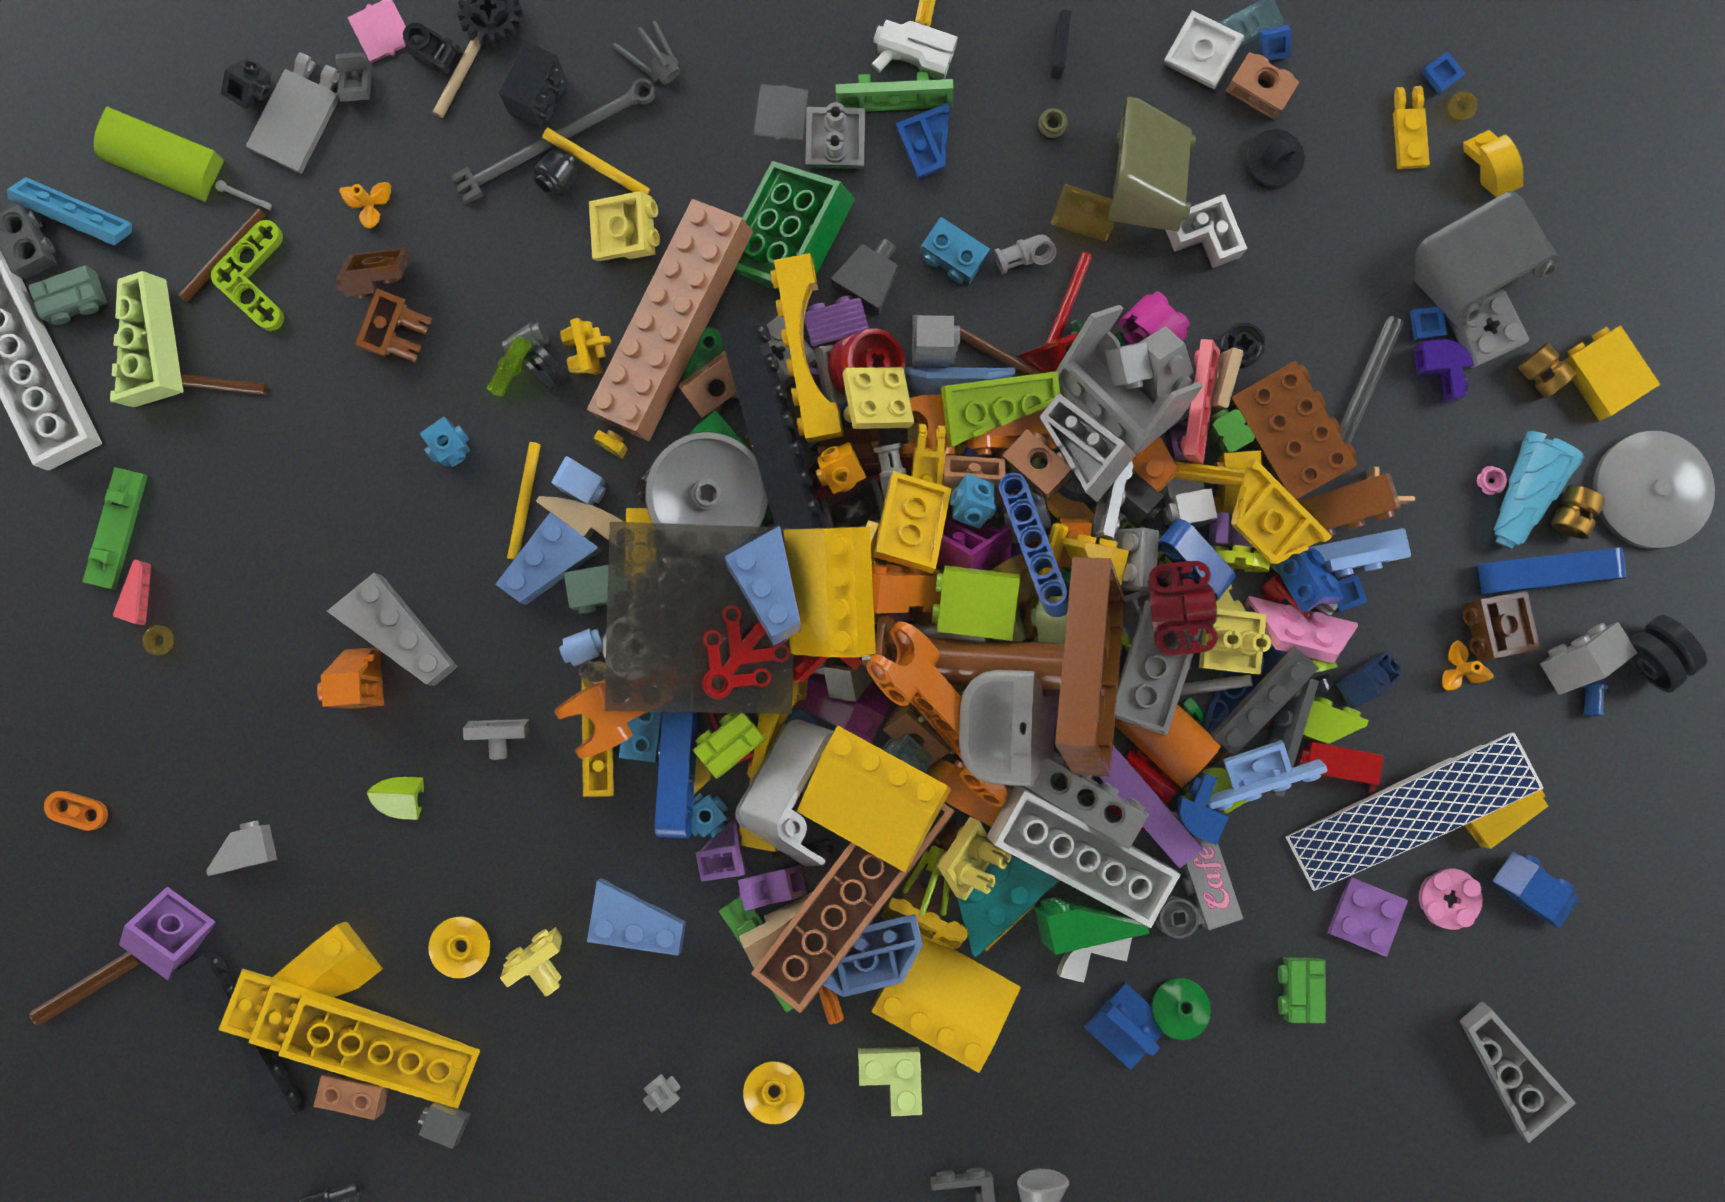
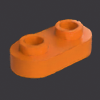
M997 435L973 437L966 440L967 452L973 453L974 457H988L994 453L996 458H1002V455L1018 437Z
M69 791L53 792L46 798L44 803V811L49 819L85 831L101 828L108 818L107 808L102 802ZM63 801H66L68 804L65 812L61 809ZM91 810L96 812L95 820H91L89 817Z

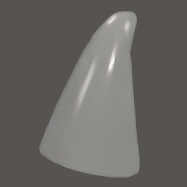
M1041 1168L1029 1170L1017 1180L1021 1202H1061L1069 1186V1180L1058 1171Z

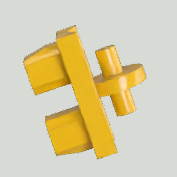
M580 318L570 320L571 326L560 332L564 346L569 348L576 346L577 355L567 358L569 372L593 375L603 373L600 358L606 356L604 347L611 345V338L609 336H601L599 327L593 328L590 321H581Z

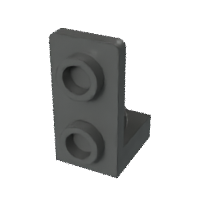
M971 1168L967 1170L966 1174L955 1175L954 1171H941L936 1173V1177L930 1178L932 1190L980 1186V1188L974 1189L975 1201L995 1202L993 1177L991 1171L985 1172V1168Z

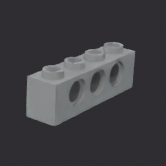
M1055 751L1054 757L1042 759L1039 775L1034 780L1033 787H1025L1129 849L1150 815L1145 811L1146 806L1134 798L1130 797L1127 801L1117 795L1119 790L1105 781L1100 785L1091 779V775L1073 774L1068 765L1064 763L1065 760L1062 755ZM1060 772L1067 776V788L1060 789L1054 785L1053 776L1055 773ZM1080 790H1092L1095 794V802L1090 805L1081 802L1079 798ZM1117 805L1120 807L1122 818L1117 821L1109 819L1106 815L1107 806Z

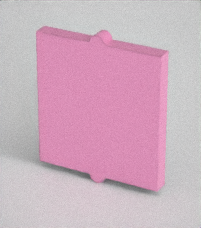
M382 0L372 6L367 4L366 9L347 17L370 63L388 55L394 56L396 51L405 47L403 31L406 25L393 0ZM412 37L409 40L410 43H414Z

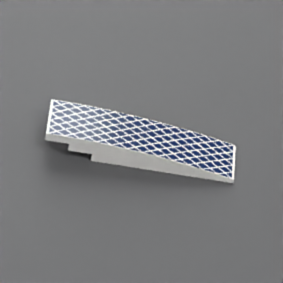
M1510 732L1485 745H1479L1454 758L1450 757L1285 837L1312 890L1315 891L1475 821L1543 789V786L1515 732Z

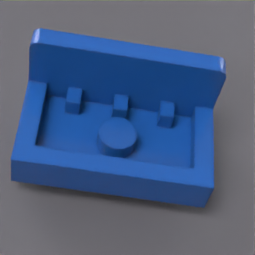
M1309 548L1300 554H1292L1289 559L1274 564L1302 613L1309 612L1318 604H1336L1344 598L1339 590L1340 586L1337 579L1329 573L1324 565V557L1315 548Z

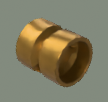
M1549 342L1537 349L1517 367L1528 380L1534 379L1536 381L1534 387L1545 399L1561 389L1577 374L1566 361L1558 360L1560 354ZM1551 368L1553 373L1548 377L1544 372Z
M1567 486L1561 500V504L1564 507L1557 509L1551 526L1565 535L1578 539H1589L1596 524L1593 517L1600 515L1605 498L1598 492L1582 486Z
M1018 554L990 570L1020 574L1016 608L1038 595L1032 577L1028 575L1029 569L1022 554Z

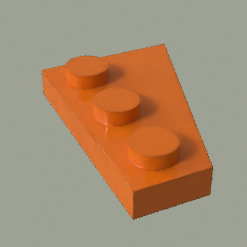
M1161 437L1157 438L1142 452L1136 454L1131 460L1133 461L1132 464H1134L1132 470L1157 493L1179 472Z

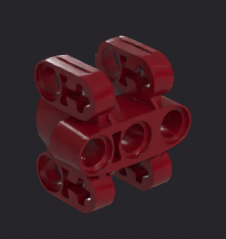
M1193 560L1160 564L1154 567L1149 574L1148 585L1154 639L1157 648L1165 655L1173 656L1207 652L1218 641V633L1213 626L1218 620L1215 590L1208 584L1211 580V571L1201 561ZM1195 566H1198L1200 571L1205 572V577L1200 578L1199 584H1195L1194 579H1182L1184 586L1179 587L1180 575L1177 570L1178 567H1182L1181 573L1183 574L1192 573ZM1162 570H1169L1173 575V581L1171 585L1163 588L1157 582V575ZM1200 629H1205L1206 634L1212 635V639L1207 641L1206 646H1203L1199 640L1189 642L1191 648H1186L1187 637L1184 630H1189L1188 636H1196L1200 633ZM1167 632H1174L1179 636L1180 645L1178 648L1170 649L1164 644V636Z

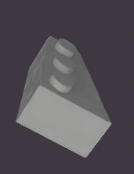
M1060 393L1040 416L1056 445L1065 456L1067 463L1081 482L1085 492L1098 502L1136 454L1126 443Z

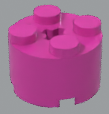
M1156 291L1153 295H1145L1119 320L1118 325L1120 329L1124 326L1127 332L1124 336L1128 344L1141 342L1165 326L1183 341L1187 337L1186 328L1190 323L1185 315L1176 312L1169 305L1167 298L1162 293Z

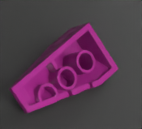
M777 663L779 666L791 667L790 664ZM811 674L808 681L806 700H799L796 706L835 726L838 725L871 743L892 701L877 686L874 680L857 701L829 698L825 675Z

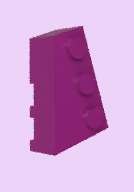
M947 511L936 566L943 570L945 566L992 570L1011 557L1012 527L1003 525L1001 529L985 526L984 523L979 529L952 519V512Z

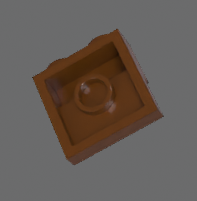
M408 247L349 254L339 274L336 276L339 292H343L344 297L354 295V298L357 299L366 298L375 293L380 280L382 283L398 281L399 278H402L410 260Z
M1527 591L1465 603L1466 609L1463 613V619L1470 626L1473 637L1470 641V649L1477 656L1478 661L1540 649Z

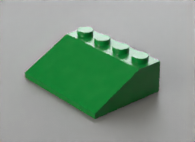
M772 161L742 217L753 231V234L734 272L779 294V288L774 289L771 278V271L776 270L774 260L810 253L814 262L815 273L817 274L855 201L854 196L840 181Z
M1057 896L1040 899L1041 905L1034 906L1041 941L1055 955L1149 934L1147 926L1129 916L1061 900Z

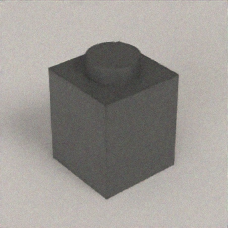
M1136 474L1125 485L1126 498L1120 507V511L1128 517L1127 520L1136 528H1140L1146 521L1152 523L1162 509L1158 506L1164 495L1160 492L1157 493Z
M434 1102L430 1108L427 1106L424 1108L419 1118L418 1124L422 1125L419 1136L453 1149L460 1142L471 1114L461 1109Z

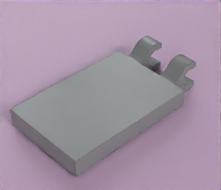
M301 52L296 57L294 71L291 72L285 69L246 144L249 150L299 174H302L339 101L338 94L334 92L339 80L338 70L326 64L321 73L320 83H314L308 80L313 72L316 63L311 61L310 56Z

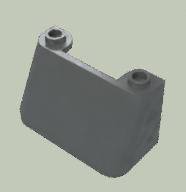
M1509 191L1427 237L1416 250L1414 281L1456 326H1459L1479 316L1482 311L1481 307L1484 297L1529 271L1535 278L1552 275L1558 269L1559 256L1524 199L1517 192Z

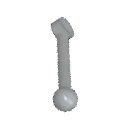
M222 180L215 183V188L219 192L226 191L268 211L272 208L270 203L229 187Z

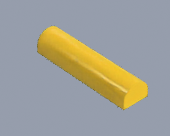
M582 675V690L605 680L610 691L613 692L612 675ZM582 715L583 743L594 731L593 721L585 715ZM613 748L582 758L583 797L614 796Z

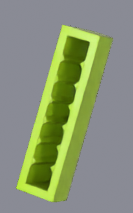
M107 106L99 120L94 135V151L99 159L203 202H206L224 162V159L212 149Z

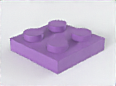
M1348 876L1327 933L1387 957L1408 900Z

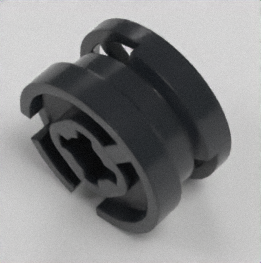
M1236 324L1223 336L1220 342V354L1233 347L1243 350V357L1239 368H1247L1253 365L1264 353L1265 336L1253 324Z
M539 346L535 350L536 354L532 358L528 357L523 363L553 393L558 388L557 384L561 380L565 381L569 375L543 347Z

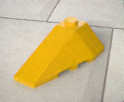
M346 921L331 928L272 978L331 997H337L360 988L383 970V968Z

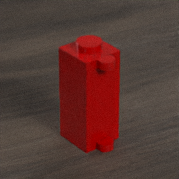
M1305 742L1304 747H1301L1299 750L1297 762L1298 765L1320 759L1328 770L1322 773L1321 776L1367 784L1366 792L1374 794L1376 785H1379L1384 755L1316 742Z

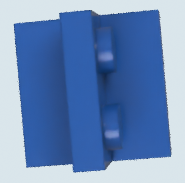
M1125 982L1119 986L1084 1026L1086 1030L1130 1070L1146 1052L1153 1056L1160 1047L1155 1042L1163 1034L1153 1019L1151 1005Z

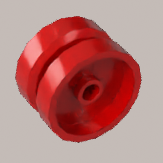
M877 328L843 337L835 343L829 353L828 360L830 379L835 388L845 397L847 396L842 373L846 368L903 367L905 372L906 365L903 349L897 339L887 331Z

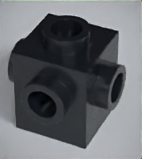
M248 58L232 64L224 71L221 95L247 109L268 97L271 91L269 84L272 73Z

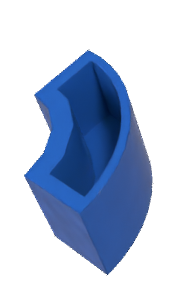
M1512 851L1493 882L1520 905L1552 926L1560 929L1579 900L1573 891L1574 886L1562 878L1557 877V879L1551 877L1539 866L1541 862L1527 853L1521 856Z

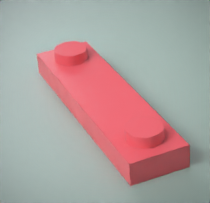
M1201 339L1200 349L1195 352L1194 364L1196 375L1194 383L1200 382L1203 387L1191 403L1187 432L1181 439V452L1193 464H1203L1220 357V349L1213 340Z

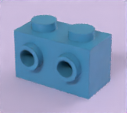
M940 217L922 243L920 254L923 255L922 259L930 266L935 268L940 266L946 270L948 277L959 284L964 282L969 285L987 259L990 248Z
M663 704L627 722L633 736L620 744L619 758L658 762Z

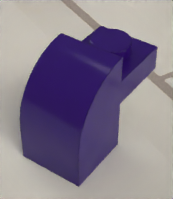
M1440 339L1423 341L1414 347L1417 376L1441 374L1445 403L1456 402L1466 396L1468 379L1466 375H1463V372L1474 364L1471 355L1461 344L1452 340Z

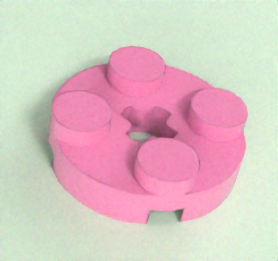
M1443 868L1428 876L1423 881L1419 890V904L1428 920L1438 927L1450 930L1471 926L1482 908L1483 898L1480 883L1474 880L1468 873L1453 868ZM1451 890H1453L1457 897V903H1453L1452 907H1448V902L1444 900V895H1450Z

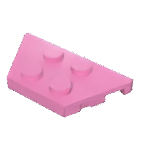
M1248 596L1244 604L1247 611L1267 614L1265 633L1270 637L1275 649L1289 652L1295 646L1309 658L1335 663L1358 627L1356 622L1327 616L1322 612L1309 611L1310 617L1305 618L1293 605H1284Z

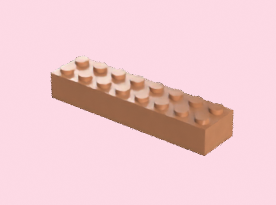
M695 199L691 200L587 408V411L600 421L648 442L650 441L753 234V231L743 218Z
M945 803L943 804L906 873L851 842L751 974L799 1013L803 1012L955 811Z

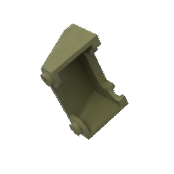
M1126 97L1118 126L1116 142L1119 143L1116 179L1112 192L1114 197L1109 207L1108 221L1179 232L1182 220H1188L1191 202H1186L1189 158L1190 153L1194 151L1196 135L1191 134L1192 129L1139 98Z

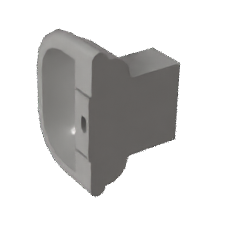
M986 671L972 679L964 690L960 705V754L968 771L979 780L998 785L1033 787L1034 780L1039 775L1041 760L1054 757L1055 695H1043L1042 682L1037 677L1036 671Z

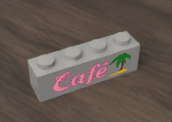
M1176 809L1171 810V812L1177 817ZM1192 834L1203 847V850L1182 866L1186 876L1182 878V882L1187 895H1192L1195 907L1199 913V925L1202 924L1203 928L1212 930L1242 920L1243 916L1219 845L1210 843Z

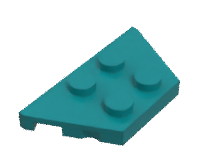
M1011 856L1009 863L1002 860V862L1007 864L1004 869L990 863L985 870V873L995 876L994 887L986 885L991 889L990 893L985 894L974 888L966 901L957 897L964 925L968 929V940L972 954L978 957L1061 880Z

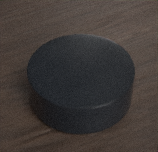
M1324 674L1313 679L1319 681L1315 696L1333 687L1334 682L1330 674Z

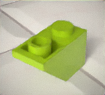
M1315 696L1302 737L1316 743L1330 744L1366 727L1369 720L1360 717L1361 712L1349 707H1343V710L1332 707V701Z

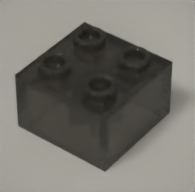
M876 477L858 483L848 491H839L835 494L830 493L819 497L827 528L866 527L868 521L880 524L885 498Z

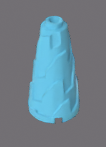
M1528 431L1526 433L1519 456L1509 478V487L1500 508V515L1493 529L1495 530L1494 536L1497 538L1495 543L1512 550L1514 546L1518 547L1521 543L1525 542L1531 530L1541 520L1551 502L1558 498L1571 475L1581 465L1585 456L1574 446L1555 437L1553 441L1545 439L1547 434L1536 431Z

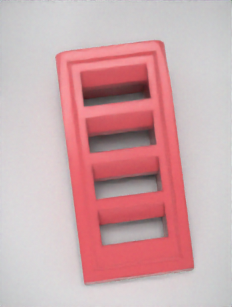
M138 560L132 562L113 612V617L145 626L151 564Z

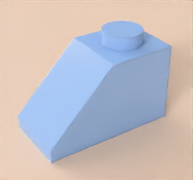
M567 456L564 458L551 482L561 492L592 506L595 502L597 504L600 503L607 489L604 487L606 482L602 477Z

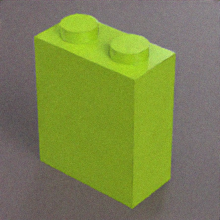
M945 566L944 574L938 573L935 592H941L940 604H934L932 622L938 623L937 632L1012 641L1020 574Z

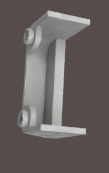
M1117 305L1090 314L1056 371H1058L1060 392L1071 403L1126 443L1135 454H1138L1181 419L1203 385L1200 382H1196L1170 394L1161 395L1154 403L1138 387L1125 390V385L1113 386L1105 351L1121 347L1118 339L1110 332L1124 309L1121 305Z
M796 719L786 722L781 727L737 806L736 819L740 826L805 867L823 866L826 861L825 859L801 845L806 835L807 825L804 818L793 811L792 808L834 731Z

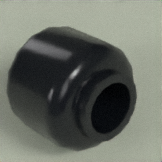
M549 151L534 167V182L548 195L563 194L578 177L575 159L567 152Z

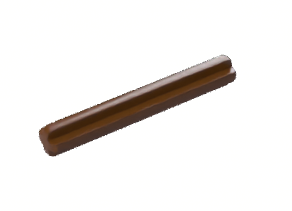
M129 952L124 953L30 1011V1019L36 1026L47 1022L138 966L142 961Z

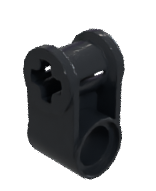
M410 23L404 28L403 40L407 52L426 63L435 71L447 76L450 72V64L456 54L460 55L462 48L451 39L439 35L421 23ZM414 35H421L425 38V41L420 45H414L409 42L410 38Z

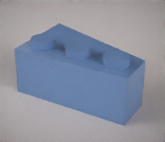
M550 512L495 585L518 602L527 605L563 579L564 572L578 570L580 566L603 551Z
M780 526L725 556L727 568L773 645L801 631V623Z
M603 878L597 880L587 942L677 956L682 952L686 921L636 897V895L628 891H624Z

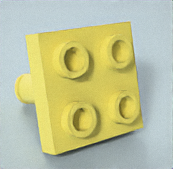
M903 367L846 368L842 375L848 406L845 408L843 416L846 421L852 423L853 429L910 428L913 425L914 418Z
M1217 608L1218 620L1213 626L1217 630L1218 641L1210 651L1200 653L1199 668L1260 675L1263 652L1268 651L1271 646V639L1265 634L1267 614ZM1203 629L1201 643L1203 646H1206L1207 641L1212 639V635L1206 634L1205 629Z
M969 817L965 825L958 830L956 839L948 851L943 853L938 864L939 870L955 896L964 901L967 900L974 888L985 894L990 893L991 889L986 885L992 888L995 885V876L985 873L990 863L1004 869L1007 864L1002 862V860L1008 863L1011 860V854L992 844L986 837L987 833L981 822L972 817Z
M556 927L549 932L547 929L542 930L531 939L533 942L524 950L520 946L506 956L508 961L503 964L504 968L500 979L507 988L525 975H530L545 997L559 988L560 984L558 981L561 979V975L549 960L560 951L563 938Z

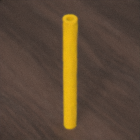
M547 127L544 131L543 139L630 191H642L647 195L649 194L650 188Z
M529 442L507 555V559L514 560L521 551L541 447V444Z

